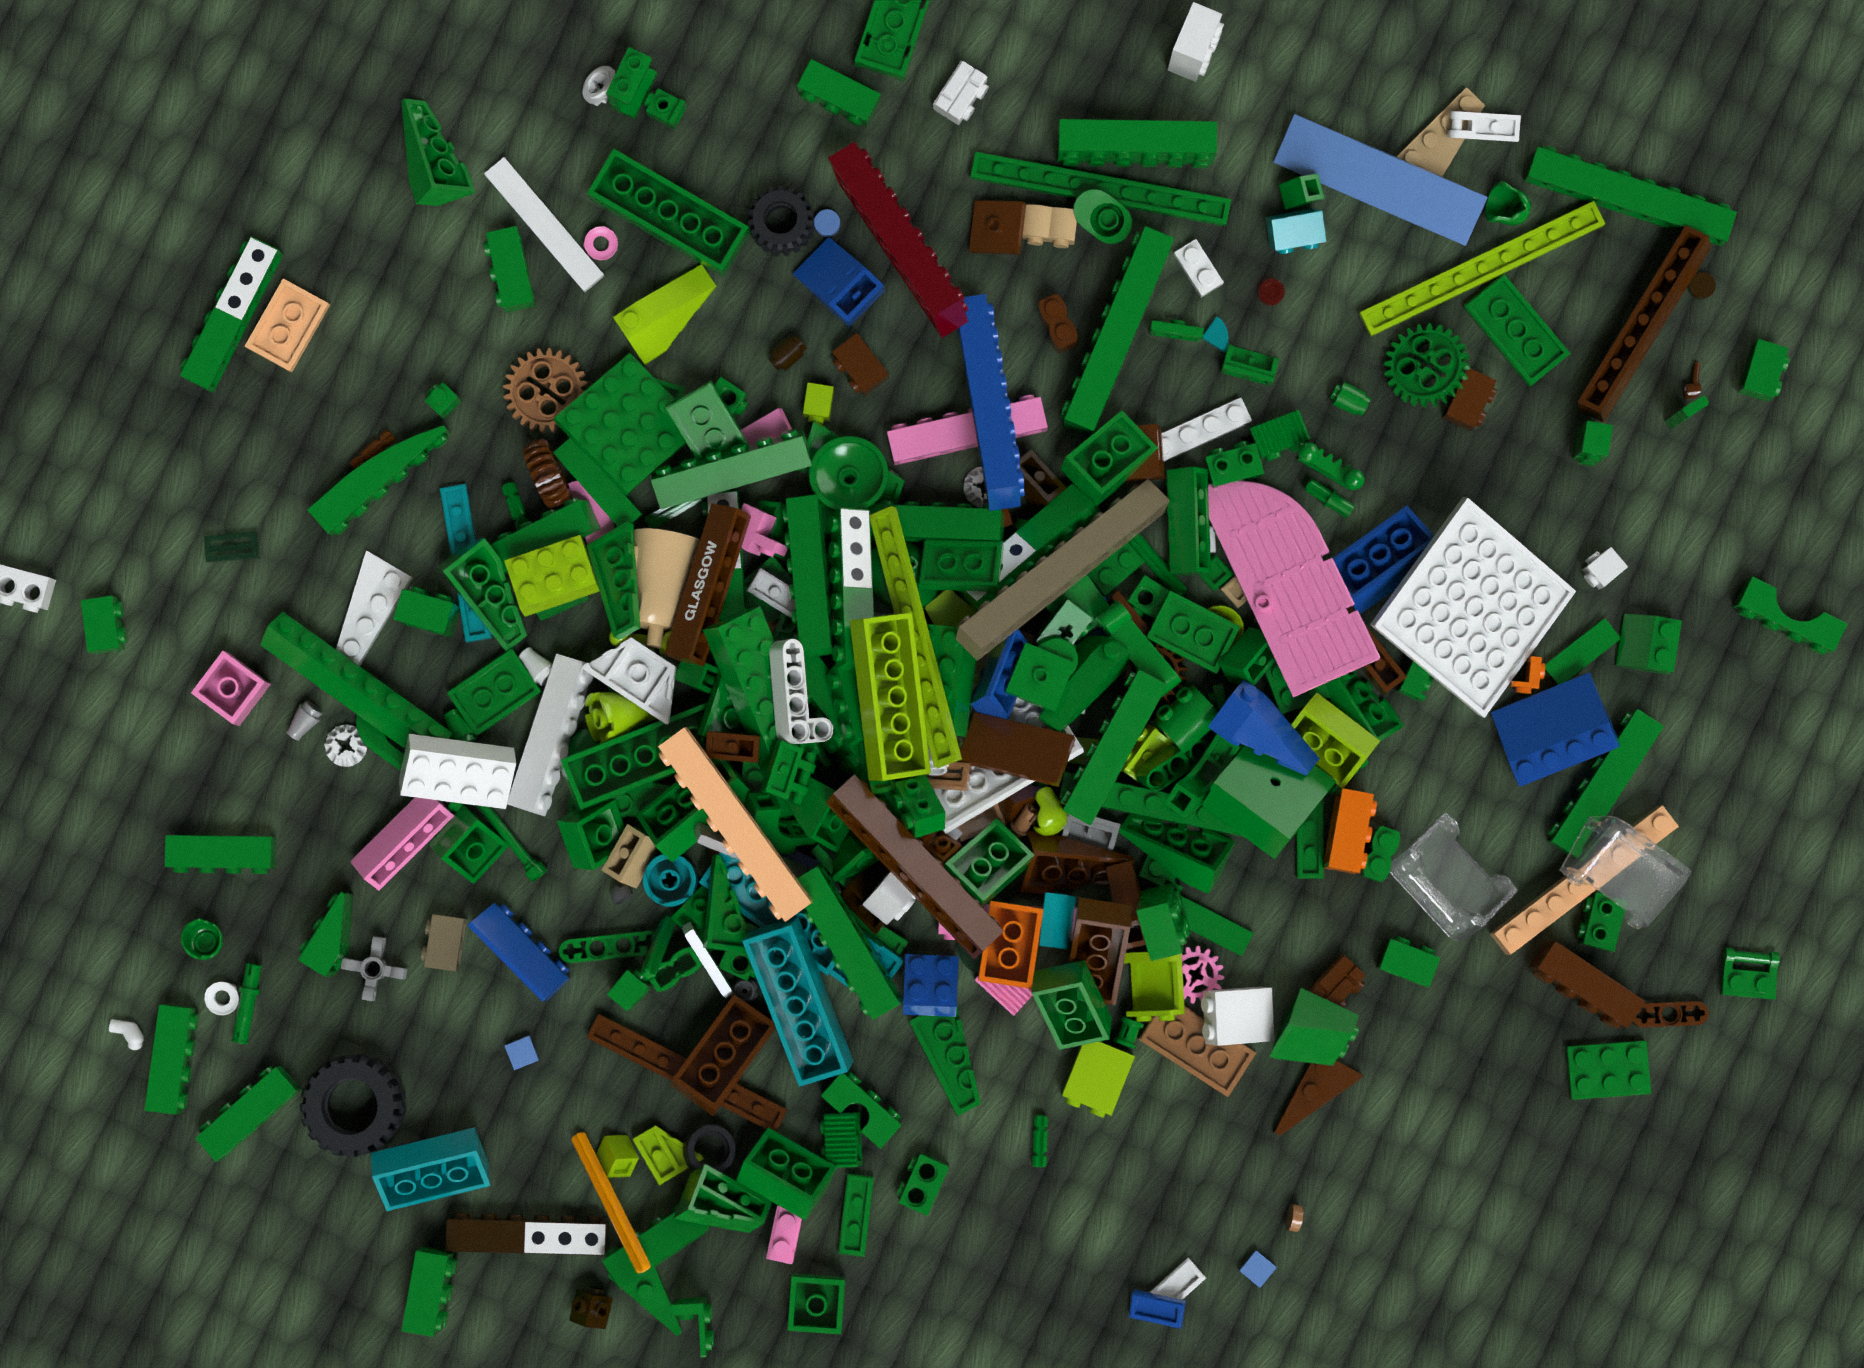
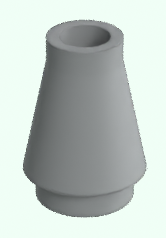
M306 700L304 704L299 705L286 733L299 741L305 733L321 720L322 710Z

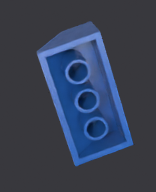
M493 903L467 926L541 1001H548L571 979L567 974L570 970L562 961L558 959L555 962L549 956L551 950L542 941L536 943L530 937L533 932L523 922L518 924L512 918L514 913L504 903L501 906L498 903Z

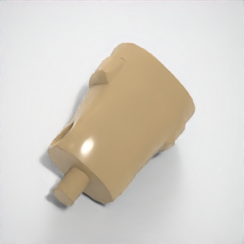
M642 528L634 530L640 626L648 630L647 647L662 648L663 634L672 631L683 590L685 589L690 568L700 540L698 538L661 529Z

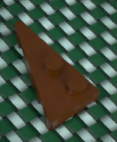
M1338 1061L1333 1066L1309 1063L1273 1132L1279 1136L1360 1080L1363 1075Z

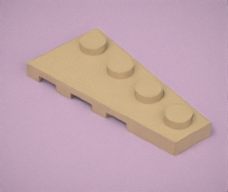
M1466 87L1397 157L1439 176H1443L1465 140L1464 138H1448V130H1451L1452 119H1449L1450 111L1481 113L1485 105ZM1462 120V130L1467 131L1468 120Z

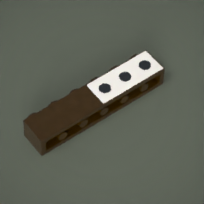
M455 1212L454 1217L447 1219L446 1252L604 1256L609 1251L610 1221H603V1216H587V1221L576 1220L577 1216L561 1215L560 1220H550V1215L544 1214L534 1215V1219H523V1214H507V1218H497L496 1213H481V1218L470 1217L468 1212Z

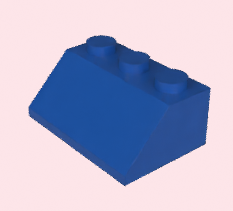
M1019 629L989 651L988 661L981 671L978 687L973 692L971 698V705L977 713L1009 720L1017 697L1007 694L1005 691L1025 643H1028Z

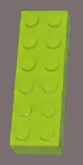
M898 613L850 620L868 779L871 781H886L931 774L912 613Z

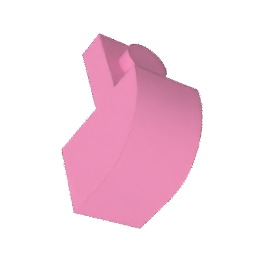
M744 503L741 511L749 514L751 518L742 548L760 556L761 552L771 557L775 553L785 556L788 550L786 545L768 537L777 518Z

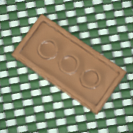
M1185 1006V1014L1175 1015V1020L1159 1021V1016H1153L1152 1021L1148 1023L1139 1040L1226 1097H1229L1256 1055V1052L1244 1044L1220 1046L1205 1044L1202 1033L1204 1018Z

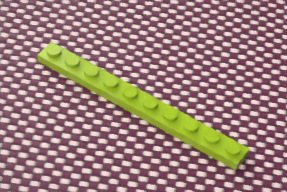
M1593 201L1360 312L1359 316L1369 336L1372 337L1603 227L1605 222Z
M890 506L871 514L870 522L894 614L912 613L926 736L934 767L941 768L962 760L897 508Z

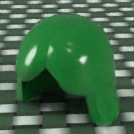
M1498 181L1491 188L1488 195L1484 217L1488 222H1497L1510 226L1520 225L1529 217L1531 210L1530 199L1524 192L1512 187L1505 181ZM1511 205L1509 217H1507L1505 208Z

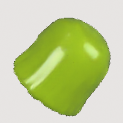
M1043 787L1035 794V799L1040 808L1038 809L1037 818L1032 825L1037 833L1043 836H1051L1057 834L1065 827L1068 813L1062 810L1064 805L1060 803L1061 801L1052 788Z

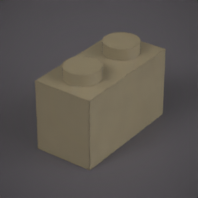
M432 914V919L427 920L425 934L429 935L428 945L423 946L421 961H425L424 967L455 972L460 971L468 919Z

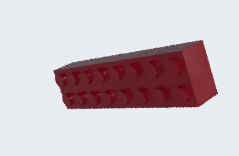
M854 141L828 157L838 184L940 337L943 338L966 324L968 319L965 312L968 311V307L964 302L965 298L957 285L953 286L944 266L940 267L934 250L931 246H926L923 241L924 236L917 226L913 227L907 210L904 206H899L896 194L891 187L887 188L882 173L878 167H873L871 164L872 160L866 149L862 148L860 150Z

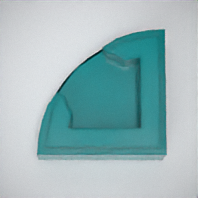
M1216 316L1203 335V340L1225 353L1229 345L1228 330L1224 322Z

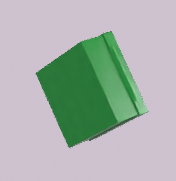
M1245 745L1214 781L1210 788L1211 791L1202 806L1273 859H1276L1331 790L1336 780L1316 765L1305 776L1278 764L1275 758L1262 753L1259 756L1253 753V748Z

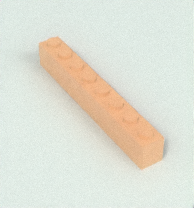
M684 727L658 747L661 752L658 755L667 767L672 765L677 772L674 775L677 782L683 789L686 786L693 794L690 797L693 804L698 810L703 808L709 816L706 821L714 832L719 830L725 838L722 840L724 847L730 854L735 852L741 860L737 863L746 876L751 874L756 881L753 885L762 898L767 896L772 905L769 908L778 920L783 918L786 922L813 902L811 897L690 730Z
M1663 805L1654 807L1489 934L1505 954L1511 955L1679 826Z

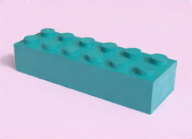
M798 916L792 917L786 922L783 920L749 931L742 942L798 1086L800 1087L848 1072L854 1060Z

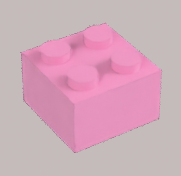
M222 651L191 694L230 723L240 726L271 683L230 653Z

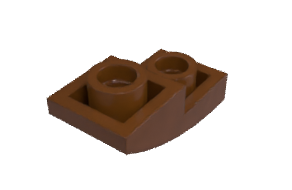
M942 830L918 837L924 843L925 849L933 857L938 858L943 866L961 850V844Z

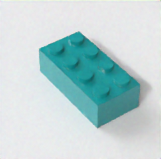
M475 1127L371 1153L372 1178L386 1211L491 1186L489 1162Z

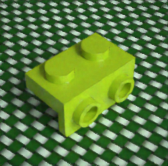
M1146 724L1121 770L1139 784L1136 780L1137 768L1173 743L1162 735L1156 727Z

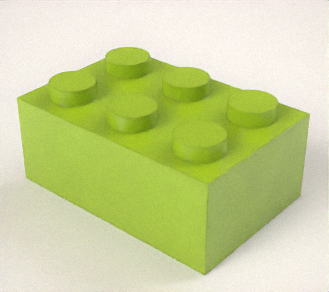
M580 535L504 560L519 608L525 617L600 591L585 543Z
M1317 692L1291 724L1320 758L1315 765L1335 779V784L1341 788L1347 785L1380 742L1375 736Z

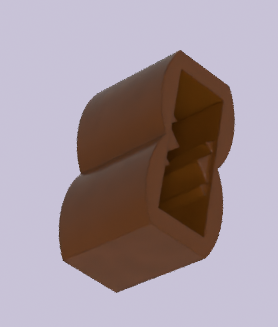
M1054 294L1040 300L1038 315L1041 323L1049 330V341L1053 349L1060 354L1076 347L1077 331L1074 324L1067 318V309L1062 298Z

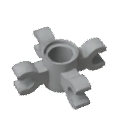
M373 937L370 957L364 961L342 958L340 969L360 972L363 978L366 979L362 1000L375 1001L378 980L383 979L385 976L406 979L408 969L388 966L387 962L382 958L386 938ZM373 961L380 965V972L377 976H372L368 971V966Z

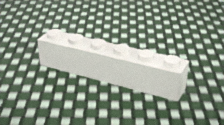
M556 654L508 797V805L546 816L547 810L552 804L555 786L560 780L561 769L558 763L568 755L570 738L576 731L577 719L580 710L584 707L588 686L593 680V676L582 669L583 665L586 664L585 662Z

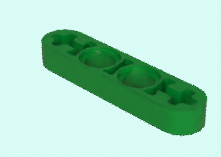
M643 931L569 939L560 945L559 955L567 963L643 956L648 954L649 948L648 946H640V952L636 953L634 936H639L638 941H646L648 935H651L653 939L656 932ZM621 938H627L631 942V949L627 953H621L617 950L616 945ZM586 941L585 951L588 958H583L584 953L574 954V959H570V956L564 953V949H568L569 944H573L574 948H582L581 942ZM594 941H601L605 946V951L601 956H595L591 953L590 946Z

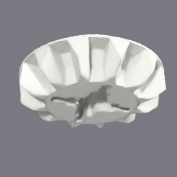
M600 66L588 75L582 90L583 97L588 103L596 106L601 102L607 103L606 92L616 74L615 70L609 66ZM599 83L604 85L602 89L599 88Z
M976 467L965 478L964 494L971 504L982 508L983 505H988L987 495L984 494V498H982L981 489L973 486V484H982L984 480L982 467Z
M347 724L337 726L328 733L324 744L326 755L334 764L343 767L359 763L367 751V746L361 740L357 727ZM349 738L351 740L349 745L355 752L345 750L342 753L340 751L342 746L337 742V739L346 741Z

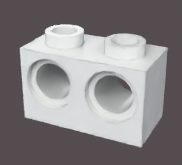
M0 565V603L13 606L14 602L23 604L22 609L38 613L39 608L48 610L56 580ZM13 580L15 583L14 590L7 593L5 585L8 581ZM34 587H39V597L32 600L30 597L31 590Z

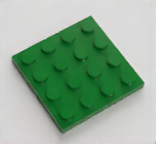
M631 353L625 356L555 416L553 420L626 496L686 444V441L665 408L667 404L675 399Z

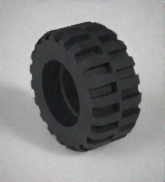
M350 1054L330 1059L327 1063L320 1065L314 1074L310 1075L307 1079L308 1085L303 1088L301 1093L303 1103H300V1112H303L304 1119H301L303 1127L307 1126L310 1131L308 1136L311 1140H316L319 1143L318 1147L324 1151L329 1150L336 1156L357 1157L379 1150L395 1137L394 1134L397 1130H400L403 1124L401 1121L402 1117L406 1115L407 1107L404 1106L406 1093L405 1091L402 1092L400 1086L402 1082L399 1077L393 1074L394 1070L389 1065H384L381 1063L382 1060L376 1057L371 1058L364 1054ZM357 1080L366 1083L373 1090L377 1099V1113L374 1120L361 1130L342 1128L335 1122L330 1111L332 1092L345 1081Z

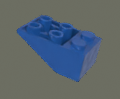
M829 237L793 273L848 328L885 292L884 285L866 267Z

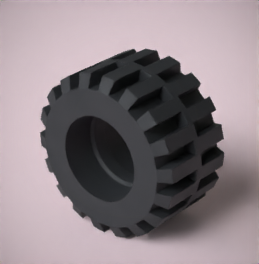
M778 186V189L773 190V187L767 188L768 192H760L758 199H754L751 203L752 208L748 211L749 229L758 247L761 246L763 251L766 253L770 251L774 256H779V253L789 256V252H799L802 245L805 247L808 244V239L812 237L814 228L813 212L809 201L805 200L801 192L796 193L794 188L784 189V186ZM780 208L792 211L797 218L794 228L784 234L773 233L766 226L768 215Z

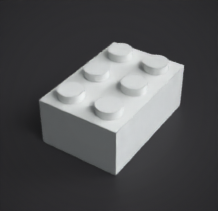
M1193 2L1173 48L1168 71L1194 82L1197 81L1199 75H1205L1212 52H1215L1224 26L1223 23H1220L1221 13Z

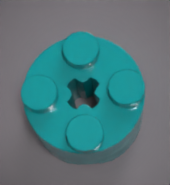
M662 854L655 857L648 864L643 875L644 890L659 905L667 907L680 906L696 892L698 874L694 865L687 858L679 856L671 862ZM669 873L677 877V881L674 882V887L672 888L670 884L664 883Z

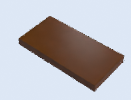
M975 712L960 750L962 760H959V762L970 763L971 766L1059 787L1076 739L1071 734Z

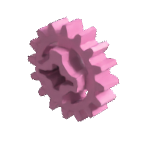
M1196 946L1194 952H1191L1189 947H1185L1186 954H1181L1182 973L1185 979L1183 985L1184 999L1189 996L1190 1003L1193 1004L1196 997H1199L1200 1001L1202 1000L1203 991L1213 990L1214 988L1221 989L1217 981L1224 979V976L1218 975V971L1223 969V965L1215 964L1218 956L1210 958V950L1206 949L1204 953H1201L1200 946ZM1190 957H1199L1194 964L1187 965L1183 963L1184 960ZM1207 963H1209V965L1212 968V978L1207 976V972L1205 969ZM1199 967L1201 979H1195L1191 982L1192 976L1188 974L1189 971L1196 970ZM1201 984L1207 986V988L1201 992L1192 993V990H1194L1195 986Z

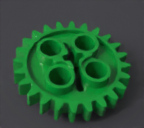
M1428 323L1426 330H1423L1421 325L1418 324L1417 332L1415 333L1408 328L1407 337L1401 334L1398 335L1401 340L1400 344L1391 343L1395 351L1386 353L1392 359L1391 361L1384 362L1386 368L1391 369L1384 373L1387 378L1391 379L1388 385L1390 388H1395L1393 392L1396 396L1402 394L1401 399L1404 403L1411 398L1413 407L1419 401L1423 408L1427 407L1428 401H1431L1433 406L1437 407L1438 399H1441L1446 404V395L1449 394L1455 398L1456 394L1453 389L1455 387L1463 389L1459 381L1468 380V376L1463 372L1470 369L1469 364L1464 362L1470 359L1468 353H1463L1467 348L1464 343L1459 344L1461 339L1458 335L1452 337V330L1449 328L1444 332V328L1440 324L1436 330L1433 329L1431 323ZM1422 345H1430L1429 349L1426 352H1418L1419 348ZM1408 355H1415L1427 365L1431 363L1436 371L1446 374V377L1442 378L1429 367L1425 366L1423 368L1419 361L1408 357ZM1451 357L1448 365H1439L1443 358ZM1415 366L1411 374H1403L1406 367ZM1436 379V383L1432 387H1425L1427 380Z

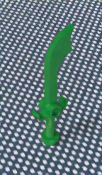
M357 715V732L363 743L401 771L404 754L388 742L384 733ZM448 802L449 806L447 809L451 812H458L465 804Z

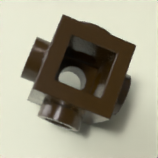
M588 1286L587 1290L576 1289L569 1321L584 1327L606 1329L613 1297L603 1294L604 1289Z

